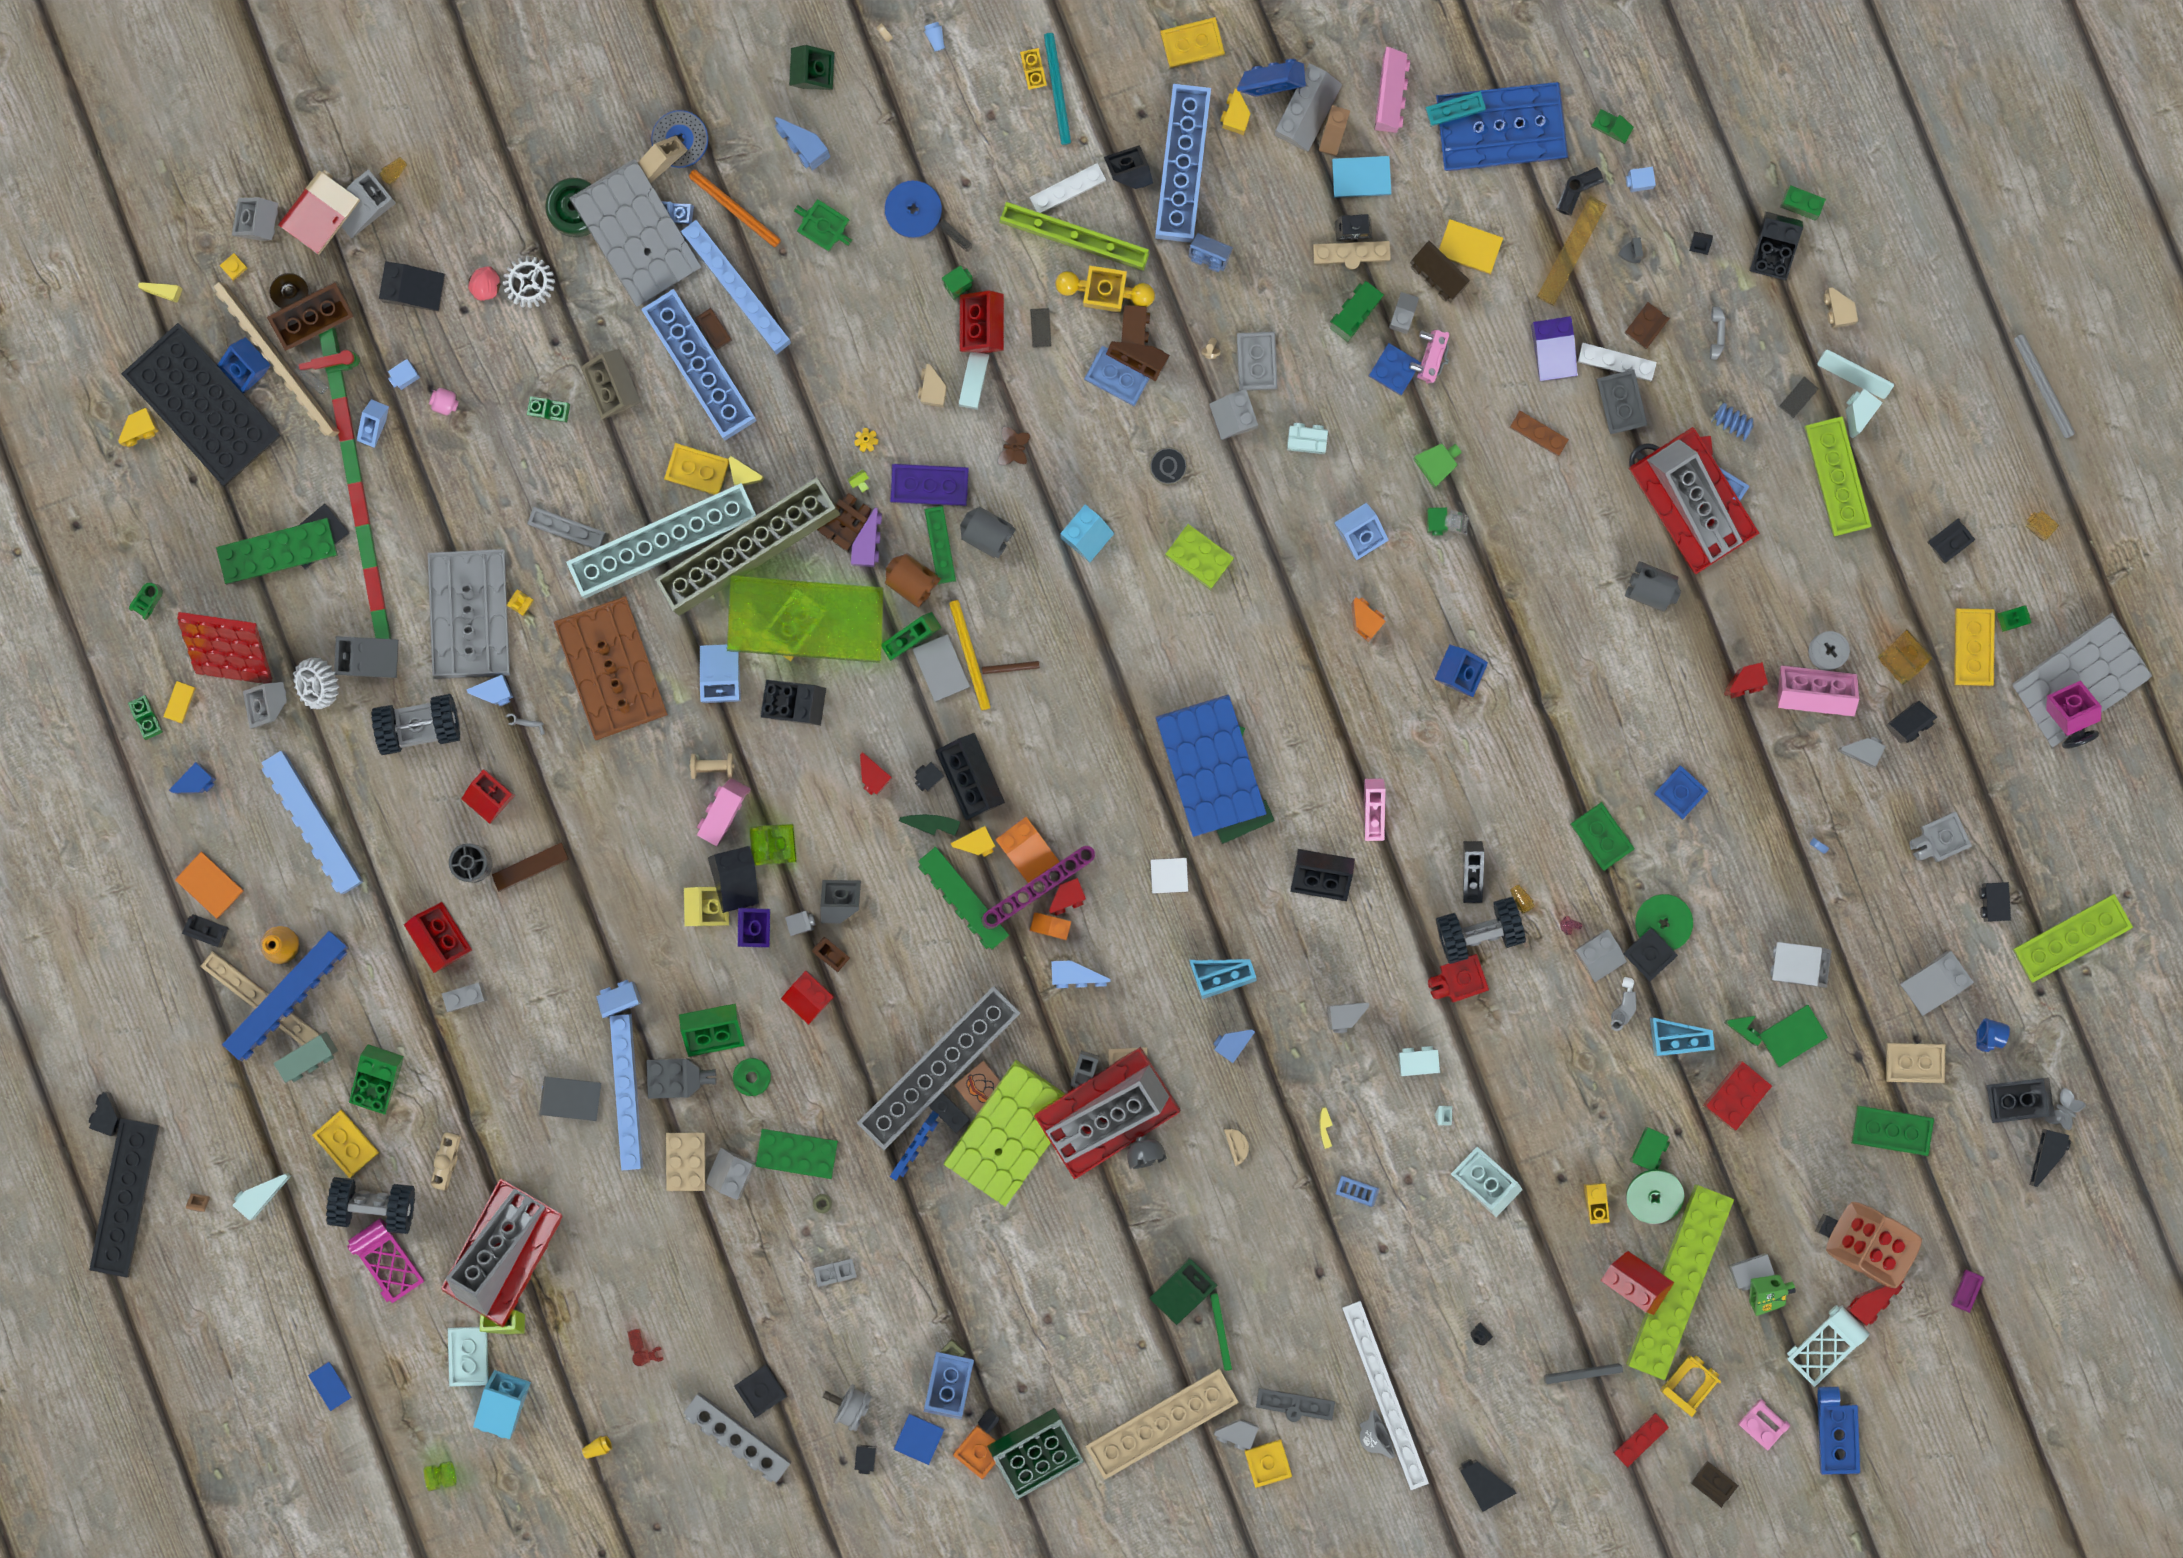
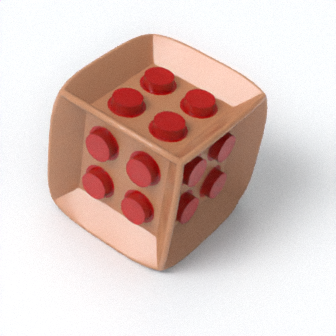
M1851 1202L1838 1220L1828 1240L1826 1251L1833 1258L1865 1274L1870 1279L1887 1287L1897 1288L1912 1266L1920 1250L1922 1238L1908 1227L1892 1218L1886 1217L1879 1211L1859 1202Z

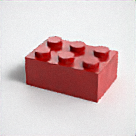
M1738 1061L1702 1106L1730 1129L1736 1131L1771 1089L1772 1085L1743 1061Z

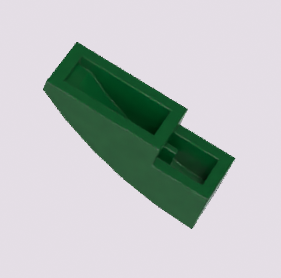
M920 814L899 818V822L935 836L938 829L956 836L961 824L958 820L938 815Z

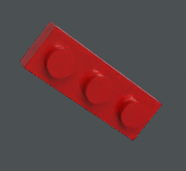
M1654 1413L1613 1453L1628 1468L1669 1427Z

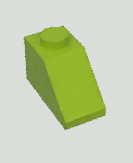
M513 1310L503 1328L480 1314L479 1331L497 1334L525 1333V1314Z

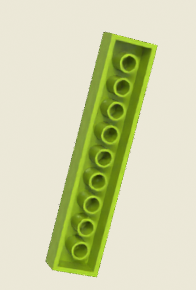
M1694 1185L1661 1271L1664 1276L1675 1283L1654 1315L1645 1312L1626 1365L1662 1380L1666 1379L1734 1199L1702 1186Z

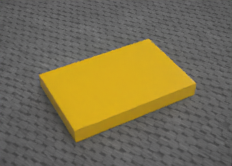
M1216 17L1160 31L1169 69L1225 55Z
M1449 219L1439 250L1450 261L1491 274L1503 237Z
M675 443L664 480L716 495L721 492L729 467V459Z
M342 1109L312 1134L349 1178H352L380 1153Z

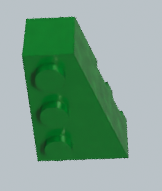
M1367 281L1363 285L1361 283L1358 284L1353 291L1355 295L1352 299L1348 298L1342 305L1343 310L1339 314L1336 313L1330 321L1332 323L1330 329L1346 342L1350 341L1384 296L1383 293Z

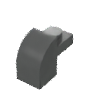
M1081 1050L1070 1086L1077 1087L1093 1077L1099 1059L1098 1055Z

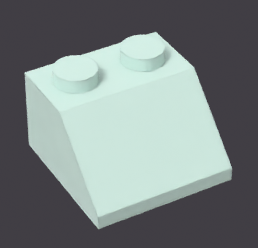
M1865 389L1861 392L1856 391L1846 402L1849 405L1846 408L1849 436L1851 438H1854L1863 430L1882 404L1880 400Z

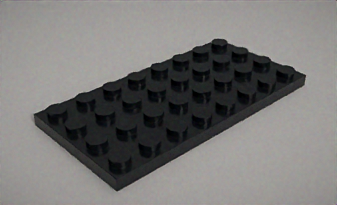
M179 323L172 327L121 373L224 487L281 437L278 431Z

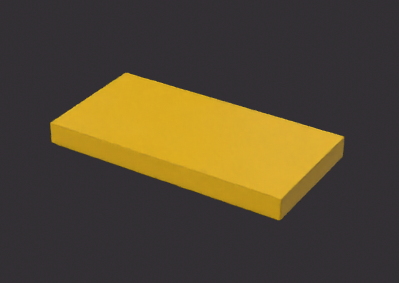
M1955 609L1954 685L1994 686L1995 609Z

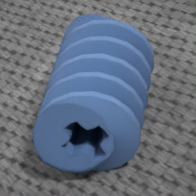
M1723 403L1716 411L1712 421L1717 420V427L1723 423V430L1730 427V434L1736 430L1737 438L1743 434V441H1745L1754 426L1753 418L1751 417L1746 421V414L1739 417V410L1733 413L1732 406L1726 410L1727 404Z

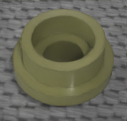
M819 1194L813 1200V1208L818 1213H826L832 1207V1200L826 1194ZM820 1200H824L826 1202L825 1207L819 1206Z

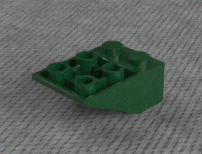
M1189 1257L1149 1299L1173 1323L1178 1325L1218 1285Z

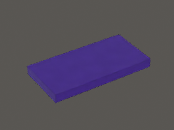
M892 464L890 502L967 506L969 467Z

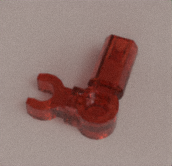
M640 1328L627 1331L631 1351L634 1350L632 1361L636 1366L650 1363V1360L656 1362L664 1360L663 1357L655 1356L656 1351L662 1350L659 1346L653 1348L650 1352L648 1350L642 1351L644 1345Z

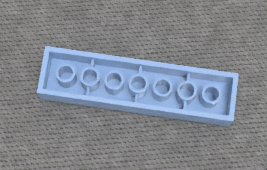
M1173 84L1155 239L1193 242L1211 88Z
M674 289L641 309L724 441L757 421Z

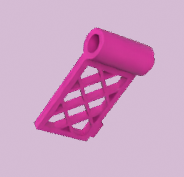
M379 1218L348 1240L349 1244L347 1247L353 1255L357 1254L382 1288L381 1295L386 1302L391 1301L394 1303L425 1281L392 1233L387 1232L386 1223L383 1219ZM389 1240L395 1246L393 1253L382 1251L384 1243ZM370 1253L379 1254L378 1263H369L365 1256ZM382 1255L393 1256L391 1267L380 1265ZM395 1257L405 1260V1269L394 1267ZM379 1268L390 1270L389 1280L379 1277ZM393 1270L404 1272L402 1282L391 1281ZM406 1273L415 1274L418 1281L414 1284L405 1283ZM390 1284L401 1285V1291L395 1297L389 1291Z

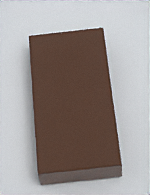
M712 308L695 317L715 350L732 341Z

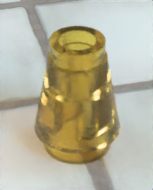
M399 157L383 167L379 176L388 185L395 183L407 164Z
M1520 885L1510 889L1511 895L1517 904V909L1522 914L1535 907L1534 900Z

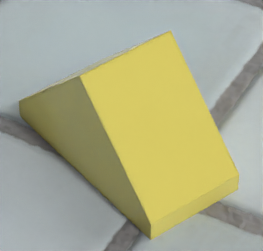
M730 456L729 463L734 486L740 483L746 486L763 482V476Z

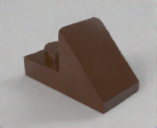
M823 937L812 950L815 955L836 972H839L850 959L847 954L826 937Z

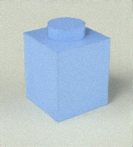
M1653 167L1630 170L1628 176L1625 177L1626 186L1630 187V192L1650 190L1656 186Z
M408 359L388 371L391 376L388 378L394 388L398 386L401 390L421 378Z

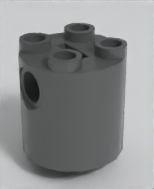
M982 507L967 512L960 524L961 540L998 559L1007 546L1004 542H1008L1016 530L1012 524Z
M1639 561L1635 569L1637 574L1632 573L1629 581L1631 587L1628 586L1625 597L1665 612L1668 605L1676 604L1681 594L1678 585L1679 577Z
M462 844L451 852L449 868L457 879L464 882L477 883L490 875L492 858L484 847L476 844Z

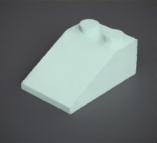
M1476 1147L1451 1173L1495 1217L1522 1191L1518 1182L1479 1147Z

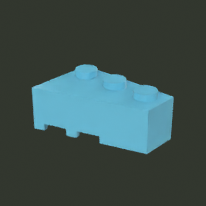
M1250 959L1189 960L1202 999L1257 981Z
M1650 1017L1654 1056L1715 1050L1713 1030Z

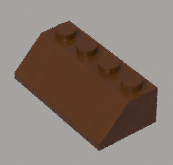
M336 280L269 314L267 319L284 350L287 351L354 317Z

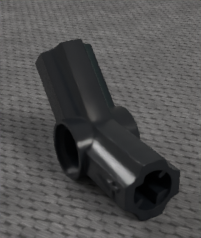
M1598 167L1577 176H1571L1568 179L1557 205V211L1571 216L1580 193L1604 182ZM1576 182L1579 189H1571L1569 183Z

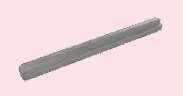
M2023 334L2015 337L2014 341L2065 438L2073 436L2075 432L2028 341Z

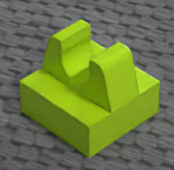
M863 469L847 479L852 488L858 486L862 493L869 489L864 482L869 477Z

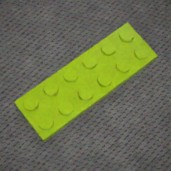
M1843 416L1804 426L1833 537L1871 528Z
M2112 894L2012 950L2028 979L2033 983L2132 929L2133 926L2115 894Z

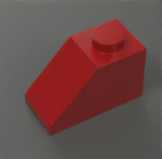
M862 752L860 754L862 783L865 784L863 789L870 795L875 793L878 796L892 777Z

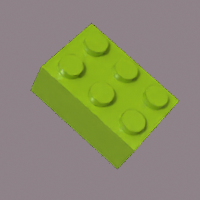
M1189 524L1186 525L1165 554L1167 559L1210 591L1234 560L1233 556Z

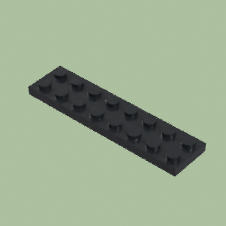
M120 1118L89 1268L90 1271L129 1277L160 1125Z

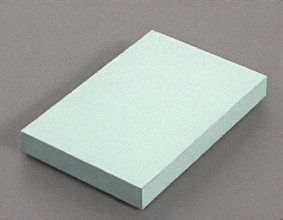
M480 1327L448 1328L449 1387L486 1385L489 1381L488 1333L480 1332Z

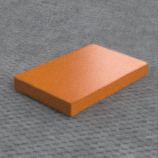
M200 852L175 879L216 919H219L244 892L237 883L203 852Z

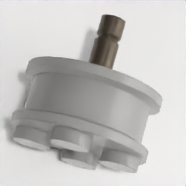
M852 1384L843 1399L828 1391L824 1392L822 1398L839 1405L833 1423L837 1424L840 1422L848 1426L849 1431H856L861 1422V1416L864 1417L868 1411V1404L872 1396L868 1391L863 1393L855 1389V1385Z

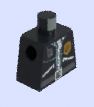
M1369 214L1346 215L1338 218L1335 221L1336 241L1372 238V223Z

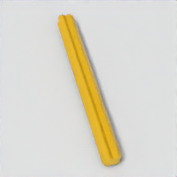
M959 600L951 601L949 605L980 709L984 711L991 707Z

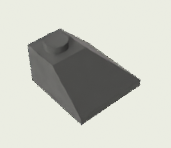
M822 880L821 923H842L859 910L861 880Z

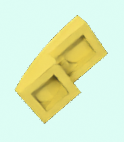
M1326 1107L1321 1108L1319 1120L1320 1135L1324 1149L1332 1147L1326 1131L1327 1127L1332 1126V1122Z

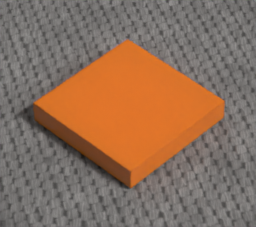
M976 1425L953 1453V1456L983 1480L996 1464L987 1446L997 1440L987 1434L979 1425Z

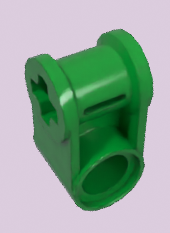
M155 583L144 584L131 602L129 610L137 612L142 616V619L147 620L162 597L163 590L161 586ZM151 587H154L156 590L155 595L150 597L148 591Z

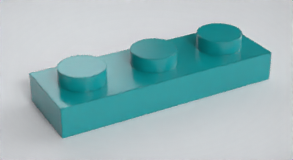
M1481 91L1428 106L1425 110L1430 127L1483 112L1486 108Z

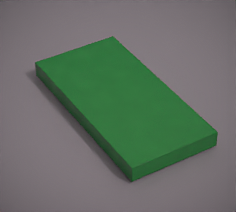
M1857 1105L1851 1143L1929 1156L1934 1118Z

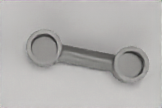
M1713 306L1711 321L1718 322L1717 344H1711L1710 359L1717 360L1725 347L1726 319L1721 308Z

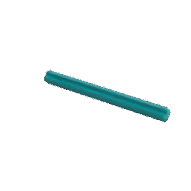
M1054 33L1044 34L1060 140L1062 145L1071 144L1055 37Z

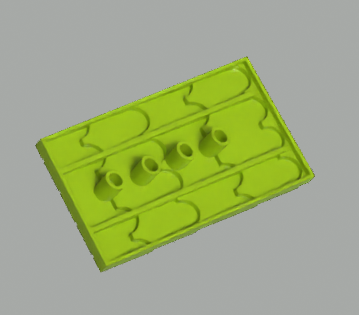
M1015 1060L949 1153L943 1165L1006 1207L1051 1143L1035 1119V1113L1056 1101L1065 1093L1018 1060Z

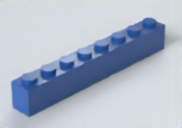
M328 931L222 1045L239 1061L248 1060L254 1053L252 1050L257 1045L261 1046L267 1040L266 1035L270 1031L274 1032L281 1025L279 1021L284 1016L287 1018L294 1011V1005L305 1000L309 989L316 988L321 982L320 978L324 974L328 975L333 970V964L337 960L341 961L348 952L346 950L349 947L331 931Z

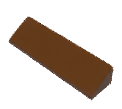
M561 842L492 874L498 892H501L570 859Z

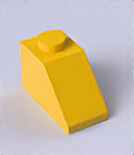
M985 826L951 843L953 848L978 856L982 854L983 857L993 853V848L996 847Z

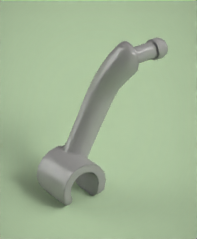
M514 714L506 715V718L514 717V722L508 725L539 726L540 734H545L542 722L519 719Z

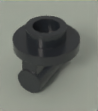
M1481 1322L1471 1331L1472 1340L1478 1345H1486L1493 1338Z

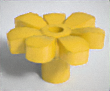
M863 428V433L858 431L855 434L858 439L854 441L855 446H860L859 450L861 452H865L866 448L869 452H872L874 450L873 445H878L879 442L878 439L874 438L877 434L874 430L869 433L868 428Z

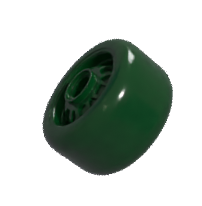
M575 177L563 179L551 188L546 198L545 210L550 223L558 232L569 237H583L591 234L577 210L569 209V206L572 204L569 198L591 185L590 182Z

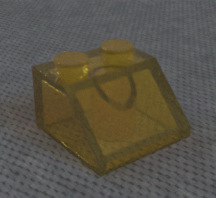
M1907 629L1877 656L1881 663L1888 668L1894 678L1902 685L1916 676L1933 658Z

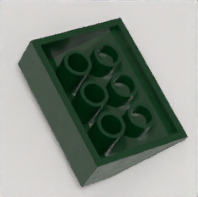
M1055 1408L987 1446L1016 1500L1084 1462Z

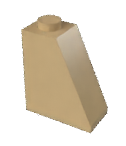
M675 135L655 143L638 164L649 182L652 183L686 153L687 148Z

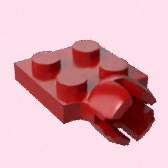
M1477 954L1468 956L1466 960L1440 966L1441 973L1428 980L1429 988L1439 985V989L1430 992L1434 999L1450 997L1452 1003L1489 991Z

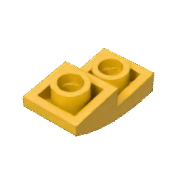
M1039 48L1021 51L1020 56L1028 90L1047 86Z

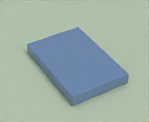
M1102 346L1084 380L1135 406L1150 378L1107 356L1108 348Z

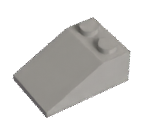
M1946 951L1900 985L1923 1016L1959 994L1974 982L1953 952Z

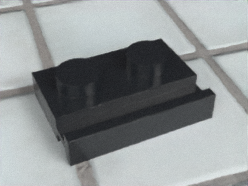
M1958 518L1927 543L1930 544L1934 552L1945 564L1974 542L1975 538Z

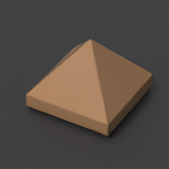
M191 1193L186 1209L205 1212L210 1196Z

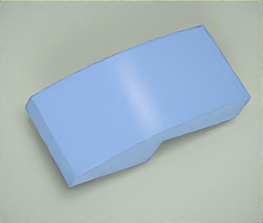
M661 201L674 223H692L693 205Z

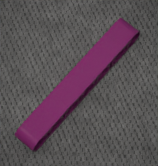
M1090 846L1081 847L992 907L982 917L983 926L987 929L997 927L1090 864L1095 858L1094 849ZM1082 851H1087L1090 854L1089 860H1084L1081 857ZM1066 862L1074 864L1075 868L1073 871L1066 869ZM1051 872L1057 873L1059 880L1052 881L1049 874ZM1035 883L1042 884V892L1035 891ZM1018 894H1025L1027 896V902H1020L1018 900ZM1004 904L1010 905L1012 908L1011 913H1004L1002 906ZM987 915H993L996 918V923L989 924L986 920Z

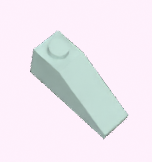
M287 1173L244 1192H239L234 1198L236 1202L232 1206L248 1220H254L292 1175Z

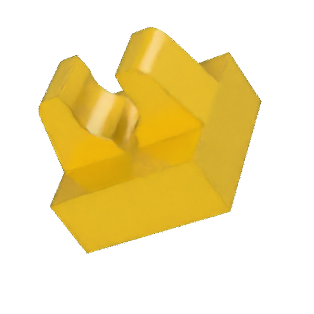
M517 589L507 606L524 616L534 600Z

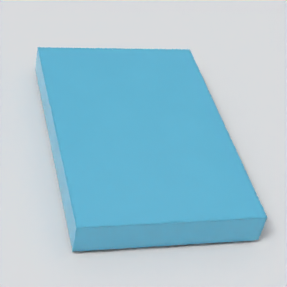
M1389 156L1332 159L1334 198L1391 195Z

